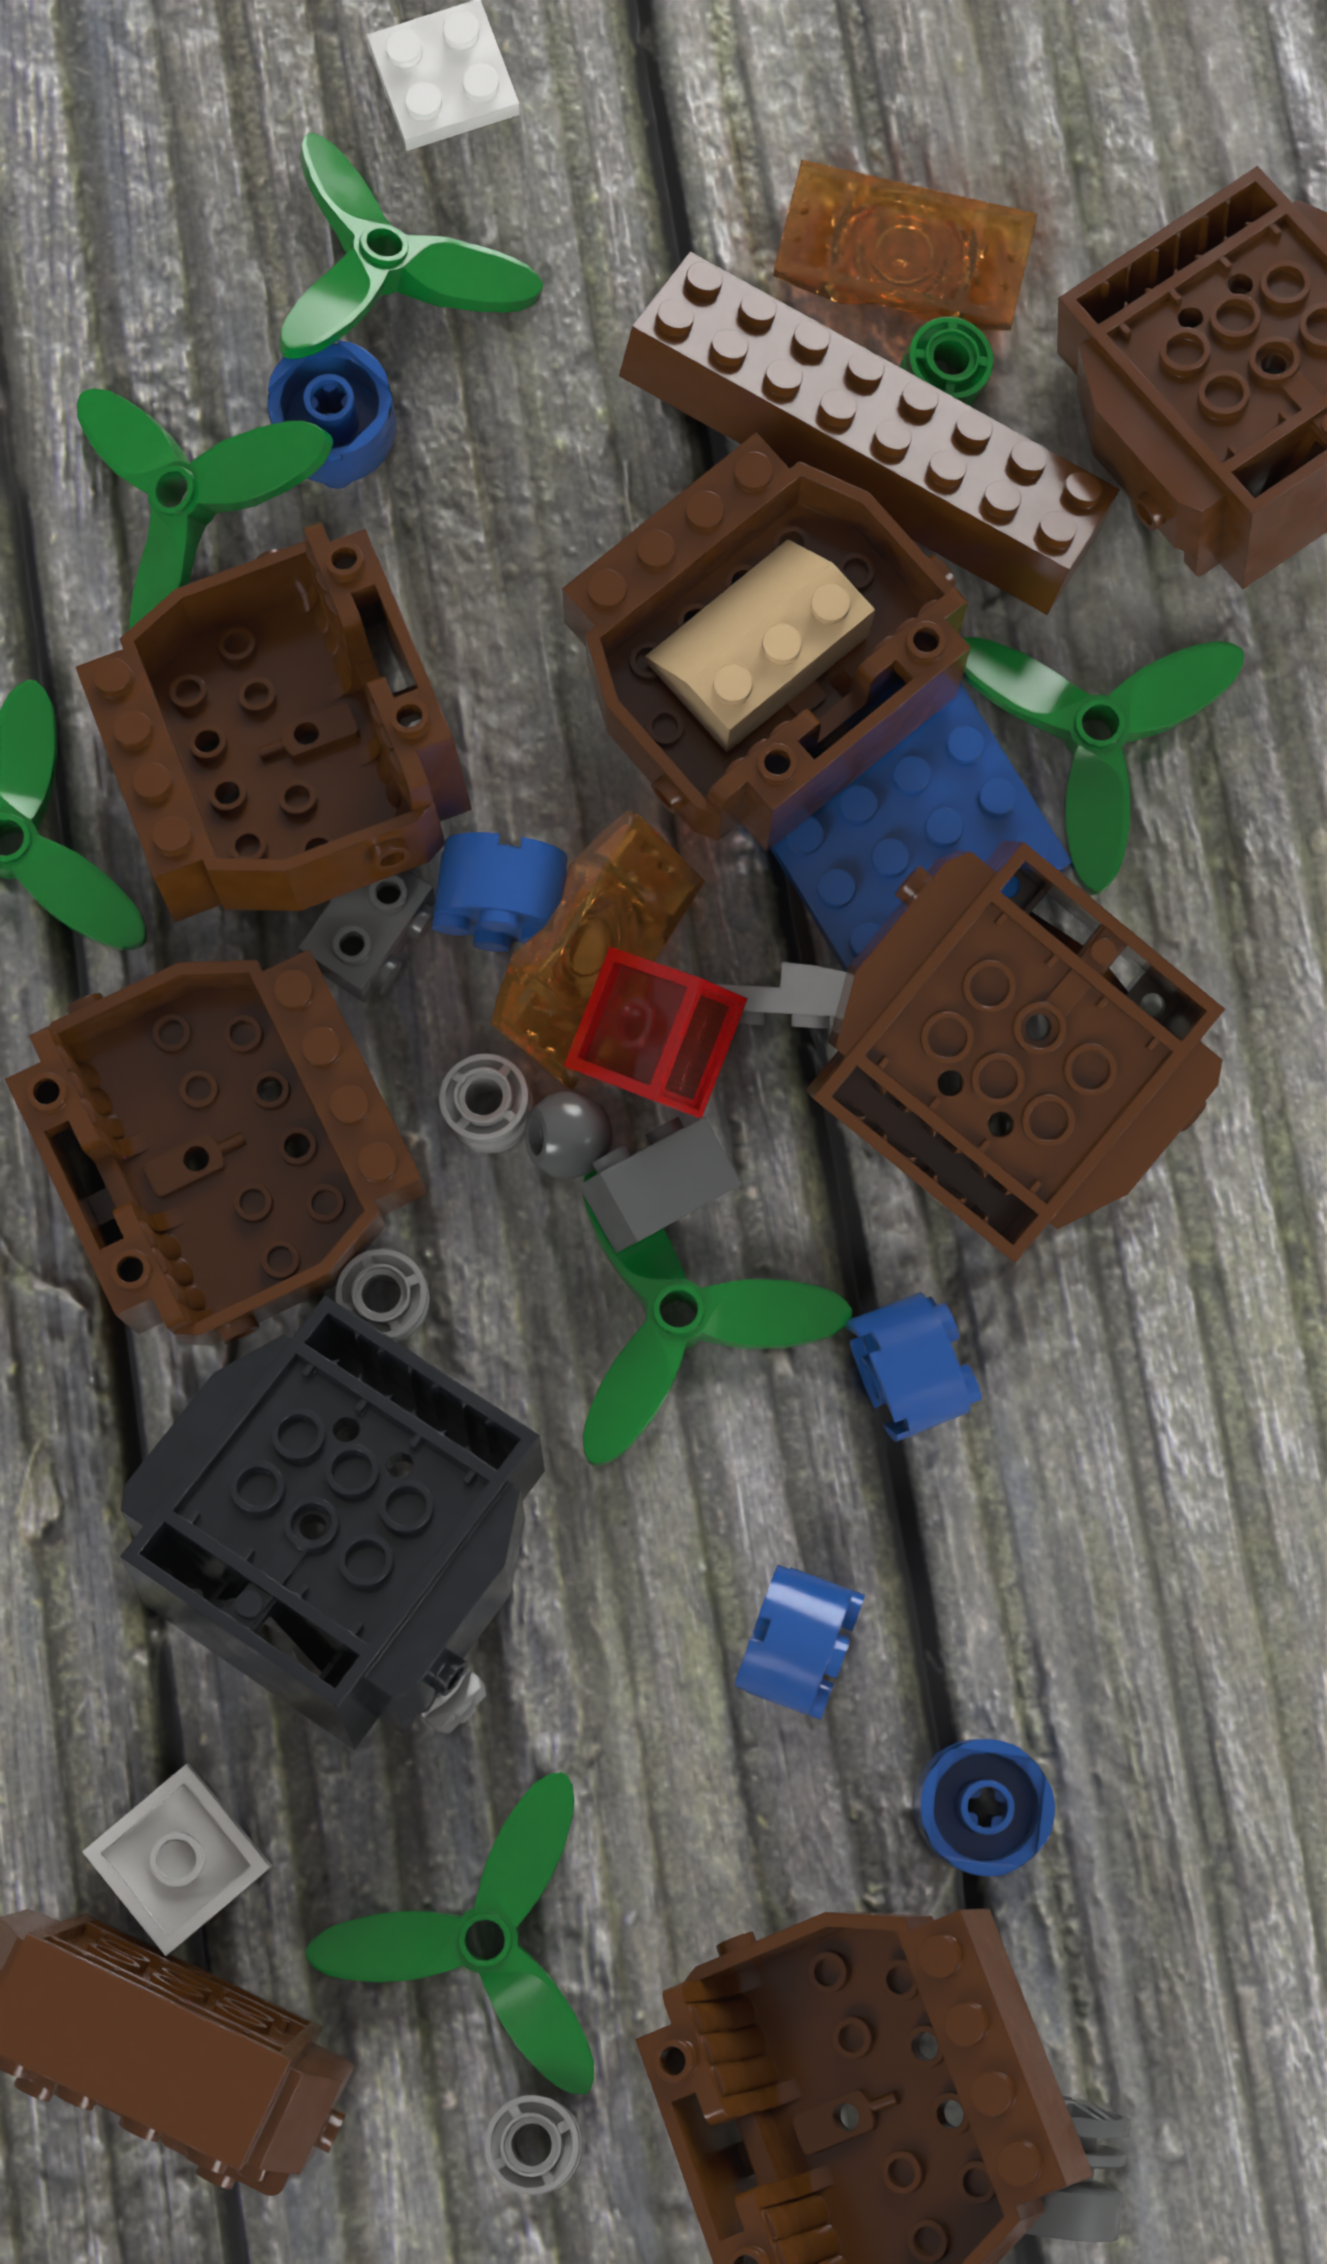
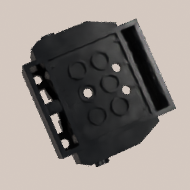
M325 1295L292 1338L283 1334L214 1372L127 1481L124 1487L121 1512L134 1539L121 1554L120 1558L145 1606L355 1750L378 1718L404 1734L416 1718V1715L425 1711L438 1693L447 1696L462 1678L468 1662L463 1658L511 1592L525 1523L523 1500L545 1472L540 1435ZM353 1426L359 1429L358 1436L352 1441L342 1442L336 1438L338 1431L343 1427ZM405 1461L413 1465L411 1473L406 1477L397 1478L389 1473L391 1467L397 1462ZM318 1522L326 1526L324 1534L317 1539L310 1540L302 1536L304 1528L311 1523ZM195 1588L201 1590L203 1592V1597L191 1589ZM264 1623L290 1640L297 1660L302 1665L256 1634Z

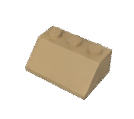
M786 540L645 656V661L728 753L866 639L871 632L875 609L834 563L790 540Z

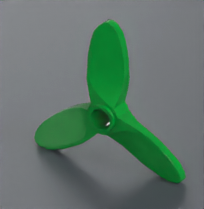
M307 133L303 137L299 156L301 168L314 199L335 231L346 255L298 299L286 317L279 337V350L284 357L300 359L324 350L349 333L368 314L382 295H390L395 292L437 307L476 312H517L533 306L539 300L543 283L539 275L527 264L483 246L450 237L406 235L401 230L393 227L383 215L366 182L347 157L334 144L316 133Z
M96 388L84 390L79 395L76 404L77 418L83 432L97 454L118 476L148 494V502L151 508L147 541L133 589L129 630L172 591L189 584L200 539L206 526L217 513L255 507L303 482L325 463L331 453L332 436L319 426L309 422H280L258 427L225 439L189 463L175 439L148 413L109 390Z
M963 637L971 647L962 677L995 705L1024 722L1064 741L1068 751L1073 755L1064 793V835L1068 856L1072 861L1071 868L1075 879L1085 891L1092 895H1099L1108 889L1119 873L1125 855L1130 827V784L1122 750L1124 744L1165 732L1195 716L1219 698L1234 683L1243 666L1244 652L1242 648L1229 642L1213 641L1173 652L1141 668L1106 696L1101 694L1090 695L1054 670L1020 651L979 637ZM1087 720L1103 722L1108 726L1111 738L1106 740L1091 738L1085 733L1082 723Z
M28 679L19 683L8 694L0 710V839L10 833L24 835V840L19 850L7 856L0 855V877L17 879L49 914L88 939L116 950H135L141 948L147 942V928L140 911L125 892L93 863L77 852L42 837L38 831L53 790L57 760V726L54 707L45 689L36 680Z
M595 1170L585 1175L583 1183L598 1174ZM583 1194L586 1212L601 1248L617 1274L646 1309V1321L618 1354L594 1397L583 1432V1451L587 1462L592 1466L606 1465L622 1456L637 1441L654 1420L672 1389L686 1348L694 1346L699 1341L741 1349H780L812 1344L832 1338L846 1327V1321L852 1317V1308L844 1298L832 1290L817 1285L788 1280L743 1279L700 1288L694 1282L686 1280L672 1243L663 1228L615 1253ZM681 1301L687 1303L693 1309L696 1318L685 1327H673L663 1320L660 1311L671 1302Z
M563 1772L551 1773L535 1782L523 1795L503 1824L492 1846L482 1873L475 1906L468 1909L462 1916L433 1911L406 1910L375 1913L341 1922L321 1932L308 1945L305 1950V1957L312 1967L325 1975L354 1981L398 1982L416 1980L450 1971L461 1966L466 1967L472 1972L479 1973L498 2018L524 2056L556 2087L572 2094L585 2095L591 2090L594 2081V2060L589 2043L575 2012L564 1994L548 1973L519 1944L520 1934L518 1930L520 1923L547 1887L565 1847L575 1803L573 1785L568 1775ZM481 1920H490L498 1924L503 1930L505 1937L502 1951L491 1957H482L474 1953L469 1947L467 1940L468 1930L471 1925Z

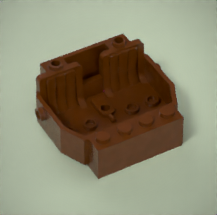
M1256 166L1058 298L1057 353L1077 375V396L1093 456L1133 500L1134 509L1142 523L1152 531L1158 528L1174 548L1184 551V563L1197 577L1204 575L1220 564L1242 589L1327 532V212L1298 199L1292 203L1270 178ZM1276 368L1282 371V373L1269 374L1264 372V370Z
M757 432L562 588L564 623L586 647V662L607 733L651 782L654 793L663 805L672 813H678L695 833L719 841L741 823L766 852L956 697L971 647L959 635L969 602L954 587L956 583L955 578L948 566L936 555L932 554L927 557L869 492L800 461L789 469ZM786 540H790L834 563L873 606L875 614L871 632L866 639L727 753L646 663L645 656L684 625L688 619L695 616L728 589L736 580L744 576ZM902 678L906 685L851 729L866 707ZM814 749L825 750L815 760L809 754Z
M321 522L302 528L305 542L284 549L266 551L255 560L175 589L120 638L122 650L75 667L153 878L174 922L223 905V908L226 910L302 911L430 862L445 845L440 822L472 810L452 733L366 529L329 542ZM377 623H381L407 685V688L394 693L391 692L386 677H381L378 672L364 629ZM421 719L417 725L408 727L412 722ZM306 736H318L311 744L303 745L299 743ZM207 743H219L218 747L211 752L200 751ZM235 793L239 795L238 799L233 803H220L221 799L227 794Z
M1002 841L986 862H983L971 851H955L951 855L936 860L928 871L918 865L903 881L894 894L902 902L848 967L828 1041L838 1051L807 1087L806 1091L815 1101L1016 1263L1048 1223L1054 1228L1059 1229L1128 1195L1179 1132L1185 1131L1197 1120L1206 1107V1100L1219 1084L1223 1059L1200 1040L1226 1009L1025 842ZM1014 876L1018 883L1017 891L1013 896L1007 898L1000 891L1011 877ZM1045 894L1049 895L1093 932L1083 945L1032 912ZM1119 955L1139 970L1126 988L1109 968ZM1150 993L1157 994L1162 1002L1160 1012L1153 1017L1140 1008L1142 998ZM1041 1014L1048 1022L1047 1032L1041 1038L1032 1039L1026 1032V1023L1033 1015ZM947 1070L956 1071L961 1080L959 1088L951 1094H943L938 1088V1078ZM996 1112H1006L1010 1117L1009 1129L1001 1135L991 1134L988 1129L989 1118Z
M310 949L262 971L258 960L178 962L104 998L101 993L80 998L67 1007L68 1015L51 1022L49 1027L47 1026L29 1035L41 1062L5 1078L115 1315L138 1334L164 1322L167 1329L186 1345L212 1346L221 1341L224 1344L238 1341L260 1328V1322L336 1286L345 1266L357 1255L365 1252L386 1227L382 1216L428 1195L419 1171ZM270 1081L280 1083L282 1085V1093L278 1099L265 1101L260 1098V1089L265 1083ZM71 1127L83 1151L95 1163L106 1188L89 1196L58 1134ZM297 1137H303L310 1142L309 1151L300 1158H294L287 1154L288 1143ZM195 1151L208 1153L209 1162L203 1170L191 1171L187 1168V1159L191 1153ZM116 1221L124 1238L110 1244L103 1226ZM128 1259H139L143 1264V1273L138 1280L128 1282L121 1265Z
M25 1909L0 1917V2070L17 2077L13 2084L17 2089L47 2102L51 2101L54 2094L65 2102L91 2111L97 2104L121 2116L118 2124L123 2129L152 2142H158L160 2138L164 2146L184 2155L188 2160L198 2165L195 2171L198 2176L225 2189L231 2190L235 2182L238 2181L265 2195L275 2196L284 2189L291 2174H301L314 2156L317 2148L327 2153L330 2152L347 2115L335 2108L355 2065L346 2058L316 2044L324 2028L323 2026L172 1954L165 1956L158 1947L89 1914L84 1913L60 1922L46 1914Z
M990 1909L958 1910L936 1920H933L932 1916L857 1911L824 1912L760 1940H756L754 1932L735 1936L716 1945L719 1957L696 1966L684 1982L663 1990V2001L671 2024L635 2039L713 2264H998L1045 2212L1040 2197L1094 2177ZM925 2033L933 2035L938 2043V2051L932 2059L926 2058L919 2048L920 2039ZM950 2100L958 2102L963 2109L964 2117L959 2126L951 2125L945 2117V2106ZM846 2103L853 2105L859 2115L858 2124L853 2130L847 2128L841 2120V2110Z

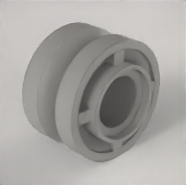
M476 1054L458 1062L445 1076L439 1094L442 1115L456 1138L466 1147L482 1153H498L517 1145L525 1137L526 1120L529 1112L535 1107L533 1094L519 1068L508 1059L495 1054ZM489 1092L503 1095L501 1105L493 1113L488 1115L473 1113L474 1103L481 1095Z
M373 1249L357 1255L345 1266L336 1286V1302L396 1342H401L412 1336L423 1324L429 1310V1290L421 1270L413 1260L395 1250ZM382 1281L396 1284L401 1290V1296L395 1308L385 1313H377L367 1308L366 1295L374 1284Z
M537 2095L521 2096L504 2104L492 2117L485 2134V2157L492 2174L508 2189L528 2195L548 2193L563 2186L576 2172L583 2153L582 2132L575 2116L560 2102ZM533 2124L544 2127L552 2141V2148L548 2158L536 2166L525 2163L518 2155L516 2146L521 2131Z

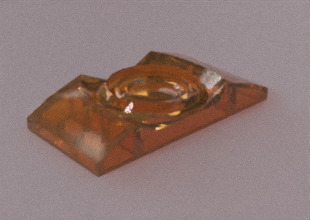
M801 160L773 276L797 288L839 304L882 305L904 310L928 322L940 317H956L972 323L980 330L1010 331L1038 214Z
M627 810L603 830L569 865L561 903L550 916L546 926L512 954L497 995L491 1025L558 1083L573 1091L583 1073L564 1067L609 946L655 962L705 883V880L638 813ZM629 978L622 984L621 997L625 996L629 990ZM617 1009L611 1016V1025L617 1018ZM606 1037L600 1042L599 1047H598V1050H599L600 1047L602 1046V1044H603V1042L605 1041Z

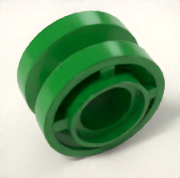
M940 317L927 322L916 332L902 356L899 367L971 406L990 378L993 369V352L986 336L972 323L956 317ZM941 359L949 362L955 368L957 374L950 375L942 372L936 366L934 360Z

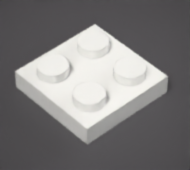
M473 0L367 34L368 47L406 151L520 115L519 101L481 0Z
M185 1764L82 1851L165 1956L173 1952L272 1867L190 1764Z

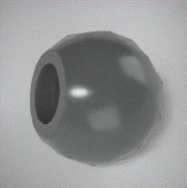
M561 1091L542 1099L528 1114L525 1126L527 1153L530 1160L549 1176L575 1179L596 1170L593 1162L607 1155L611 1148L612 1127L610 1119L604 1107L587 1094L575 1091Z

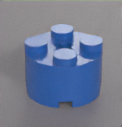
M338 340V344H331L314 355L300 359L283 357L270 376L267 406L271 424L286 421H305L319 426L332 436L331 453L323 466L307 479L323 483L329 488L340 489L348 486L353 481L369 475L378 468L389 454L397 432L390 385L386 373L378 360L359 345Z
M469 832L449 836L445 841L444 851L441 854L432 930L447 935L474 936L473 946L475 948L491 952L510 951L511 941L521 942L536 948H556L559 941L567 879V854L553 845L521 837L520 847L499 844V833Z
M918 1292L846 1321L847 1329L859 1336L849 1342L868 1396L874 1408L887 1404L893 1420L884 1423L883 1426L894 1442L970 1412V1404L982 1400L979 1385L968 1364L959 1366L951 1342L959 1340V1333L954 1318L945 1303L937 1305L931 1296L926 1297L922 1292Z
M777 1565L738 1671L734 1687L745 1690L748 1694L821 1720L834 1684L822 1679L823 1675L826 1674L837 1678L850 1642L849 1637L840 1634L839 1630L841 1627L851 1632L853 1631L865 1594L792 1567L789 1569Z
M969 1739L954 1743L937 1752L925 1766L915 1788L914 1816L919 1833L926 1846L939 1859L954 1868L970 1874L999 1876L1008 1874L1023 1866L1047 1842L1054 1823L1055 1801L1053 1790L1043 1771L1021 1748L1000 1740ZM987 1787L988 1799L997 1801L999 1809L997 1815H986L984 1825L978 1826V1816L968 1811V1801L970 1798H979L982 1788Z

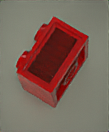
M609 946L564 1067L702 1119L748 998L703 978Z

